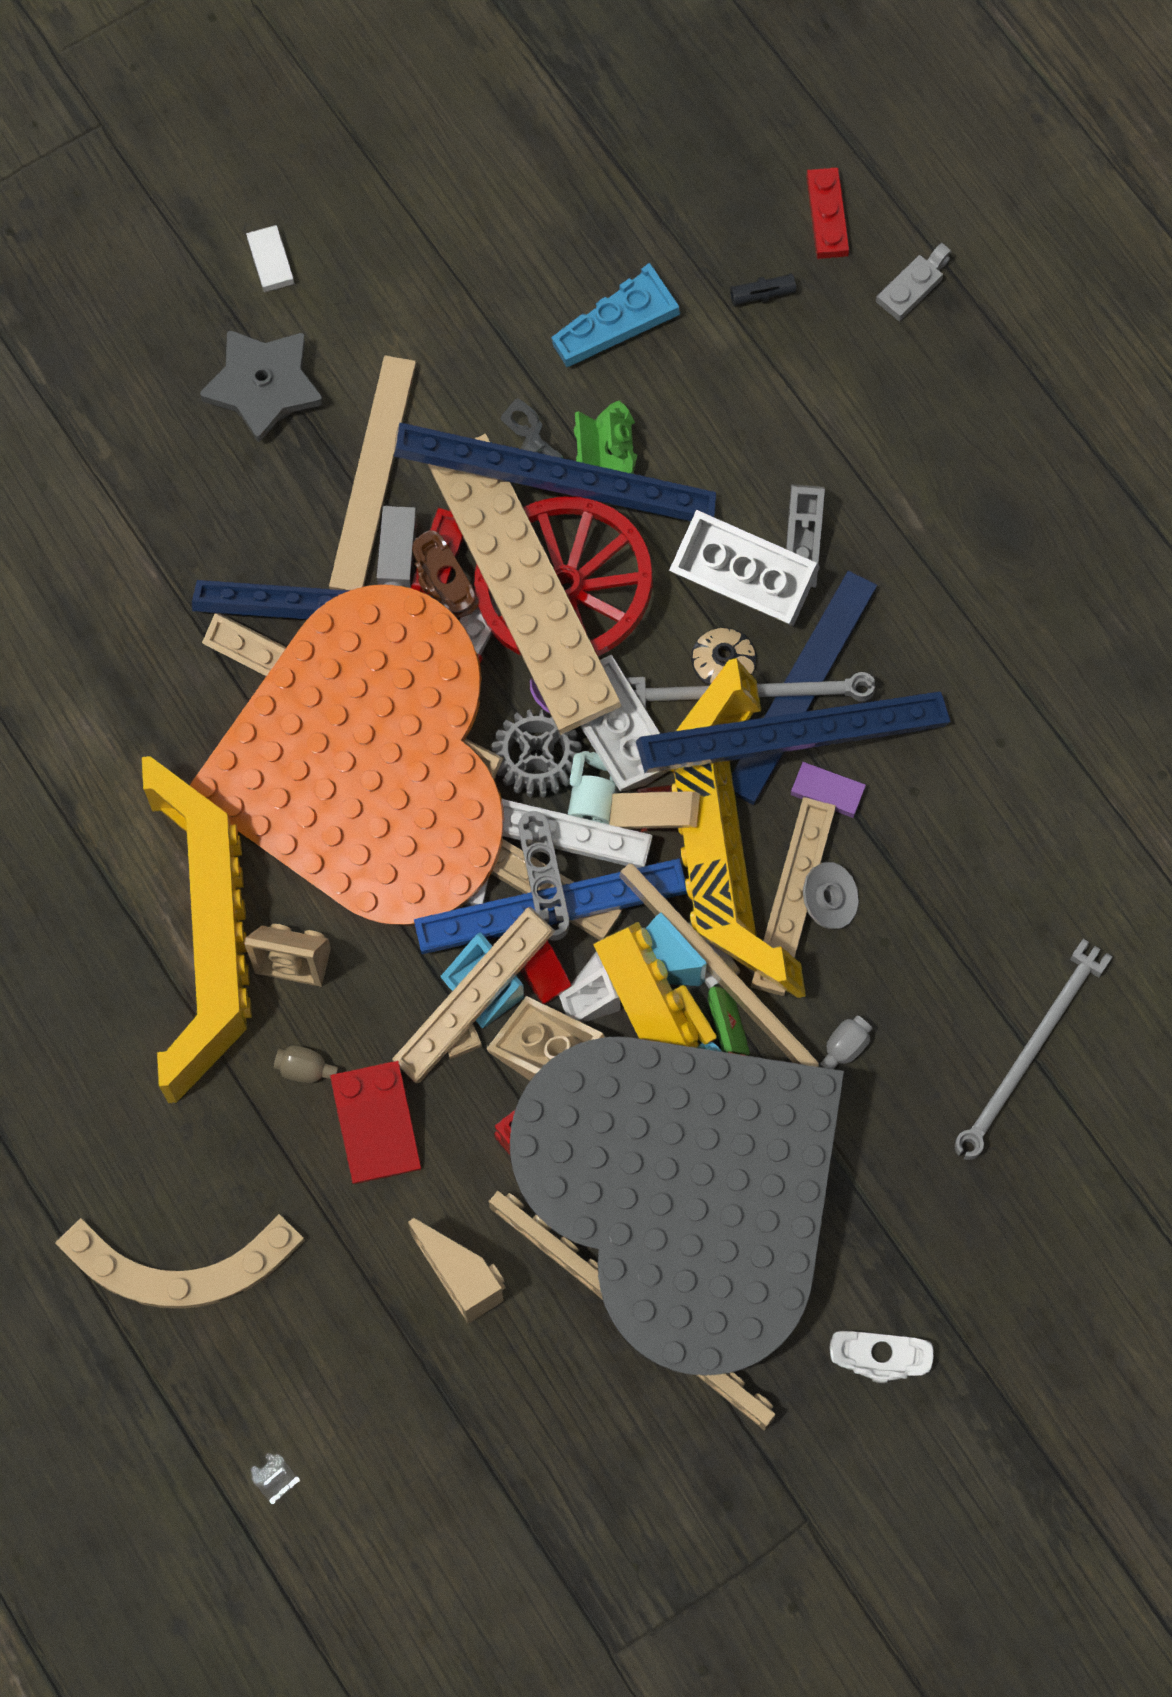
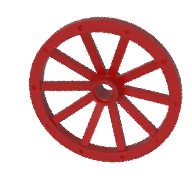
M555 497L537 501L523 507L530 523L539 520L554 571L561 585L565 583L572 584L571 588L564 591L583 628L584 625L577 607L579 603L618 622L606 633L590 640L597 656L612 650L623 642L637 627L650 601L653 572L649 552L642 536L635 526L621 513L601 502L587 498ZM560 514L582 515L567 565H563L548 518L549 516ZM593 518L614 528L620 535L577 571ZM626 544L630 545L638 563V572L587 579ZM476 564L474 586L482 617L489 630L504 646L521 655L502 615L498 617L492 606L490 591ZM637 584L634 599L626 613L586 593V591Z

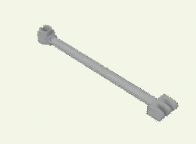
M858 672L850 679H845V681L757 684L759 697L845 694V696H851L857 701H867L874 695L875 680L868 673ZM645 677L626 678L631 687L636 688L634 692L645 710L646 701L698 700L709 687L646 688ZM858 686H865L868 691L866 693H858L856 688Z
M1085 939L1081 941L1070 958L1071 961L1078 964L1074 973L970 1130L961 1132L957 1137L954 1147L958 1156L964 1151L962 1147L964 1142H970L974 1146L972 1152H966L965 1160H972L980 1155L984 1146V1134L1089 973L1099 978L1112 959L1111 955L1106 953L1099 964L1095 961V958L1101 949L1094 946L1089 956H1087L1083 952L1087 949L1089 942Z

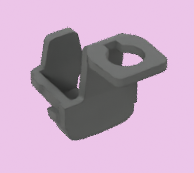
M515 399L502 414L501 420L517 435L526 436L521 449L563 458L557 450H554L540 438L539 433L542 423L536 411L522 400ZM513 412H524L528 417V423L532 426L529 428L527 425L517 424L513 419Z

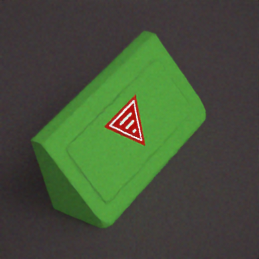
M711 987L708 990L707 999L722 1052L728 1053L730 1051L748 1056L750 1052L736 1001L725 989Z

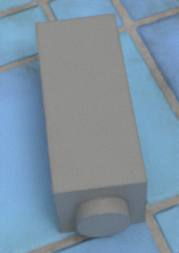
M383 506L377 569L378 585H396L411 588L415 556L412 547L417 532L416 508Z

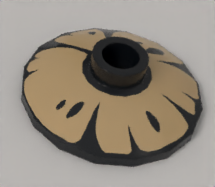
M720 627L709 630L698 638L692 648L691 663L694 673L698 678L710 686L728 660L737 658L752 675L755 670L757 655L753 643L745 634L732 628ZM721 650H727L730 656L723 658L718 653Z

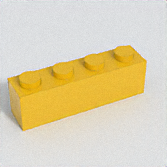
M639 922L593 944L639 1039L694 1048L699 1046L697 1030L690 1021H687L682 1011V1000L675 990L672 991L667 980V969L664 963L656 958L651 948L653 945L651 936L645 928L641 927Z

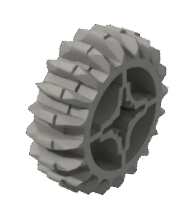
M530 708L527 710L526 718L516 713L514 715L515 724L505 720L503 723L505 731L498 730L496 732V739L498 741L492 743V751L504 758L497 776H504L503 784L505 786L515 783L514 792L517 794L523 788H527L528 797L533 796L534 790H540V795L544 798L547 788H551L557 794L559 792L558 782L565 786L570 784L568 775L571 776L573 758L576 753L581 751V743L575 741L578 738L577 731L570 730L560 735L552 717L547 718L546 711L543 709L540 711V716H534V712ZM539 732L544 734L540 736H532L529 733ZM517 742L523 753L519 756V762L514 765L509 753L513 744ZM557 742L561 744L564 750L563 758L558 765L554 762V757L551 755ZM536 750L538 752V750H541L543 755L537 756L536 753L535 756H532L531 751ZM533 770H541L544 773L531 774L530 772Z

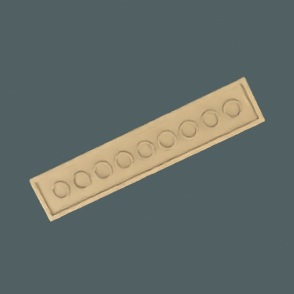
M486 434L475 438L477 440L490 442ZM428 464L560 735L622 707L509 481Z

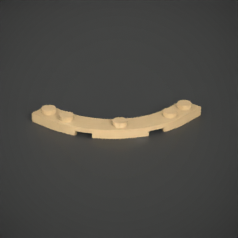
M279 1214L247 1246L233 1256L204 1268L186 1271L154 1269L125 1258L105 1243L81 1218L55 1244L84 1273L108 1291L143 1305L182 1309L215 1304L241 1291L245 1292L275 1271L305 1240Z

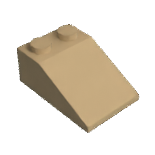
M272 924L271 927L261 925L246 937L245 947L255 974L322 987L331 950L328 938H324L322 933L306 930L302 934L292 932L291 928L285 925Z
M526 996L487 1047V1051L531 1081L534 1075L547 1062L564 1050L579 1043L604 1038L605 1036L602 1032Z
M413 1218L408 1221L413 1239L468 1324L504 1301L502 1290L505 1289L504 1279L494 1264L487 1266L483 1258L417 1219Z

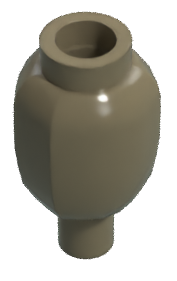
M291 1045L286 1050L279 1048L274 1062V1069L280 1070L284 1078L303 1083H313L321 1079V1077L331 1079L330 1075L337 1074L338 1067L325 1064L323 1057L319 1053L296 1045Z

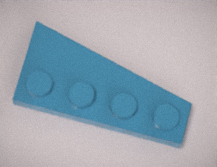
M650 263L641 269L642 273L633 280L629 278L620 285V290L611 297H604L598 301L596 308L587 315L581 314L552 336V344L566 367L680 315L678 304Z

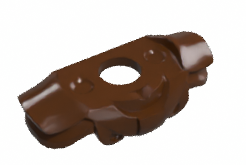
M429 530L416 538L413 542L412 550L417 560L415 566L418 569V581L422 590L425 593L428 592L457 618L473 613L479 605L476 593L442 536L436 531ZM444 567H452L456 571V577L451 583L443 584L438 580V574Z

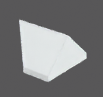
M596 951L572 982V987L559 995L565 1014L581 1023L620 1011V998Z

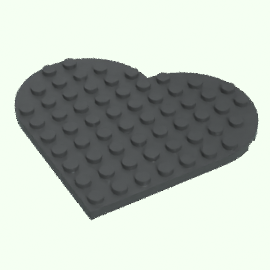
M604 1037L579 1043L556 1055L534 1075L526 1086L514 1112L510 1133V1156L518 1186L529 1206L550 1228L575 1243L599 1249L598 1279L605 1307L618 1331L642 1355L663 1367L681 1373L702 1376L726 1374L749 1367L770 1355L787 1339L796 1327L805 1310L812 1286L844 1071L637 1038Z

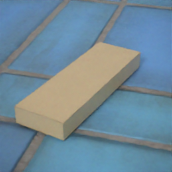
M684 791L613 794L609 825L625 829L697 827L700 793Z

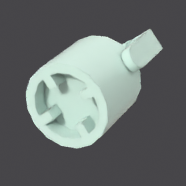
M588 751L576 753L573 758L570 776L572 792L568 815L609 825L612 795L619 793V789L611 776L610 780L596 776H582L584 761L600 770L607 771L597 753H590Z

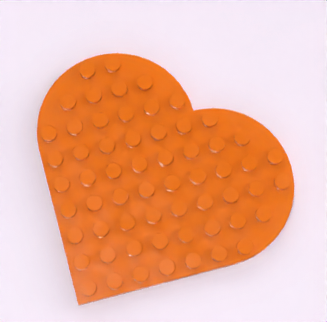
M371 585L356 588L336 596L318 608L299 629L189 785L226 812L231 825L236 824L237 831L348 910L368 920L382 924L410 926L415 925L414 919L459 909L474 897L486 883L497 863L503 844V822L505 817L501 794L491 775L492 773L484 761L464 743L476 719L480 705L479 697L482 676L478 654L464 626L444 605L427 594L403 586Z

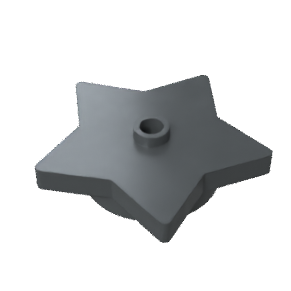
M228 331L226 366L200 392L203 402L235 411L242 417L258 442L263 440L278 421L286 418L292 412L323 404L321 395L302 371L305 349L303 333L263 343L234 331Z

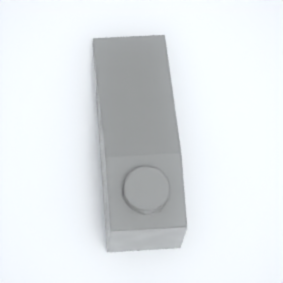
M791 484L786 550L818 564L825 488ZM817 575L811 587H816Z

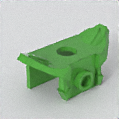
M619 400L610 404L596 420L579 411L575 412L576 426L574 427V434L577 439L578 450L576 461L633 474L637 454L633 453L631 424H634L635 421L628 408Z

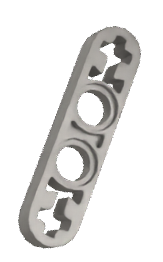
M530 811L520 818L518 829L534 908L549 923L548 908L554 907L556 920L563 922L559 923V929L555 930L549 940H559L568 933L569 916L549 822L542 813ZM530 822H536L537 826H543L538 828L540 843L533 844L532 832L525 830L529 828ZM544 852L549 855L550 862L545 867L538 868L531 863L530 859L535 853ZM545 883L554 885L557 889L556 895L551 899L541 898L537 893L541 885Z

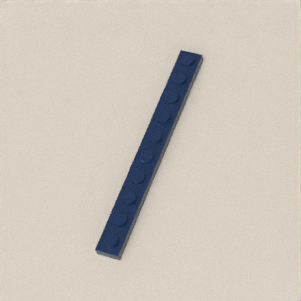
M400 422L396 431L394 457L692 521L696 510L711 517L715 516L716 492Z
M940 691L641 736L636 740V746L645 774L947 726L951 721Z

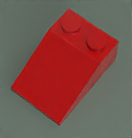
M399 1061L330 1075L352 1183L358 1184L421 1170Z

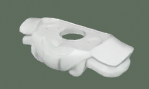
M839 1331L835 1332L832 1336L830 1356L832 1362L837 1363L841 1367L853 1369L854 1373L872 1378L873 1382L887 1383L888 1380L907 1379V1375H923L928 1373L933 1362V1345L929 1341L917 1338ZM880 1341L888 1343L892 1348L891 1358L884 1363L875 1361L871 1354L873 1345Z

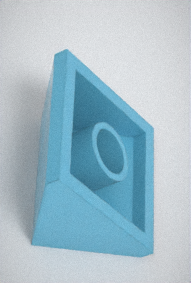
M482 933L476 934L441 975V978L452 991L492 948V945ZM517 976L510 981L476 1019L481 1028L488 1026L524 999L523 984Z

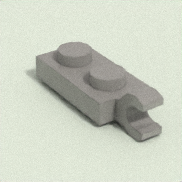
M941 243L932 252L927 261L919 255L877 296L876 303L900 322L942 281L943 274L939 270L949 262L950 258L948 255L951 253V250Z

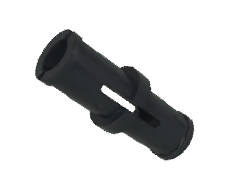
M792 273L766 280L764 277L757 278L756 282L730 286L733 306L759 300L765 303L769 302V298L796 293V284Z

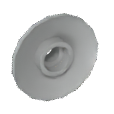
M823 862L813 867L805 877L803 886L804 904L813 920L818 925L827 929H840L849 924L856 915L859 903L858 890L849 872L834 862Z

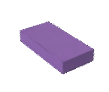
M803 762L791 790V795L800 799L806 797L836 805L835 812L854 818L866 785Z

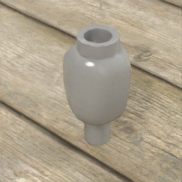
M858 1015L853 1020H844L830 1036L826 1046L828 1055L819 1065L822 1068L834 1069L838 1063L846 1064L853 1061L869 1044V1032L873 1028Z

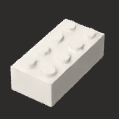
M696 510L669 571L793 627L820 566L814 561Z

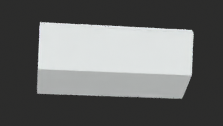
M610 655L601 659L600 662L622 707L581 725V728L618 789L622 792L646 786L670 770L644 774L636 740L641 736L660 734L613 656Z

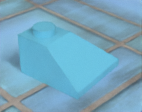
M659 913L647 926L646 930L651 936L653 943L651 948L656 958L660 959L667 969L669 984L700 986L705 982L707 962L662 913Z

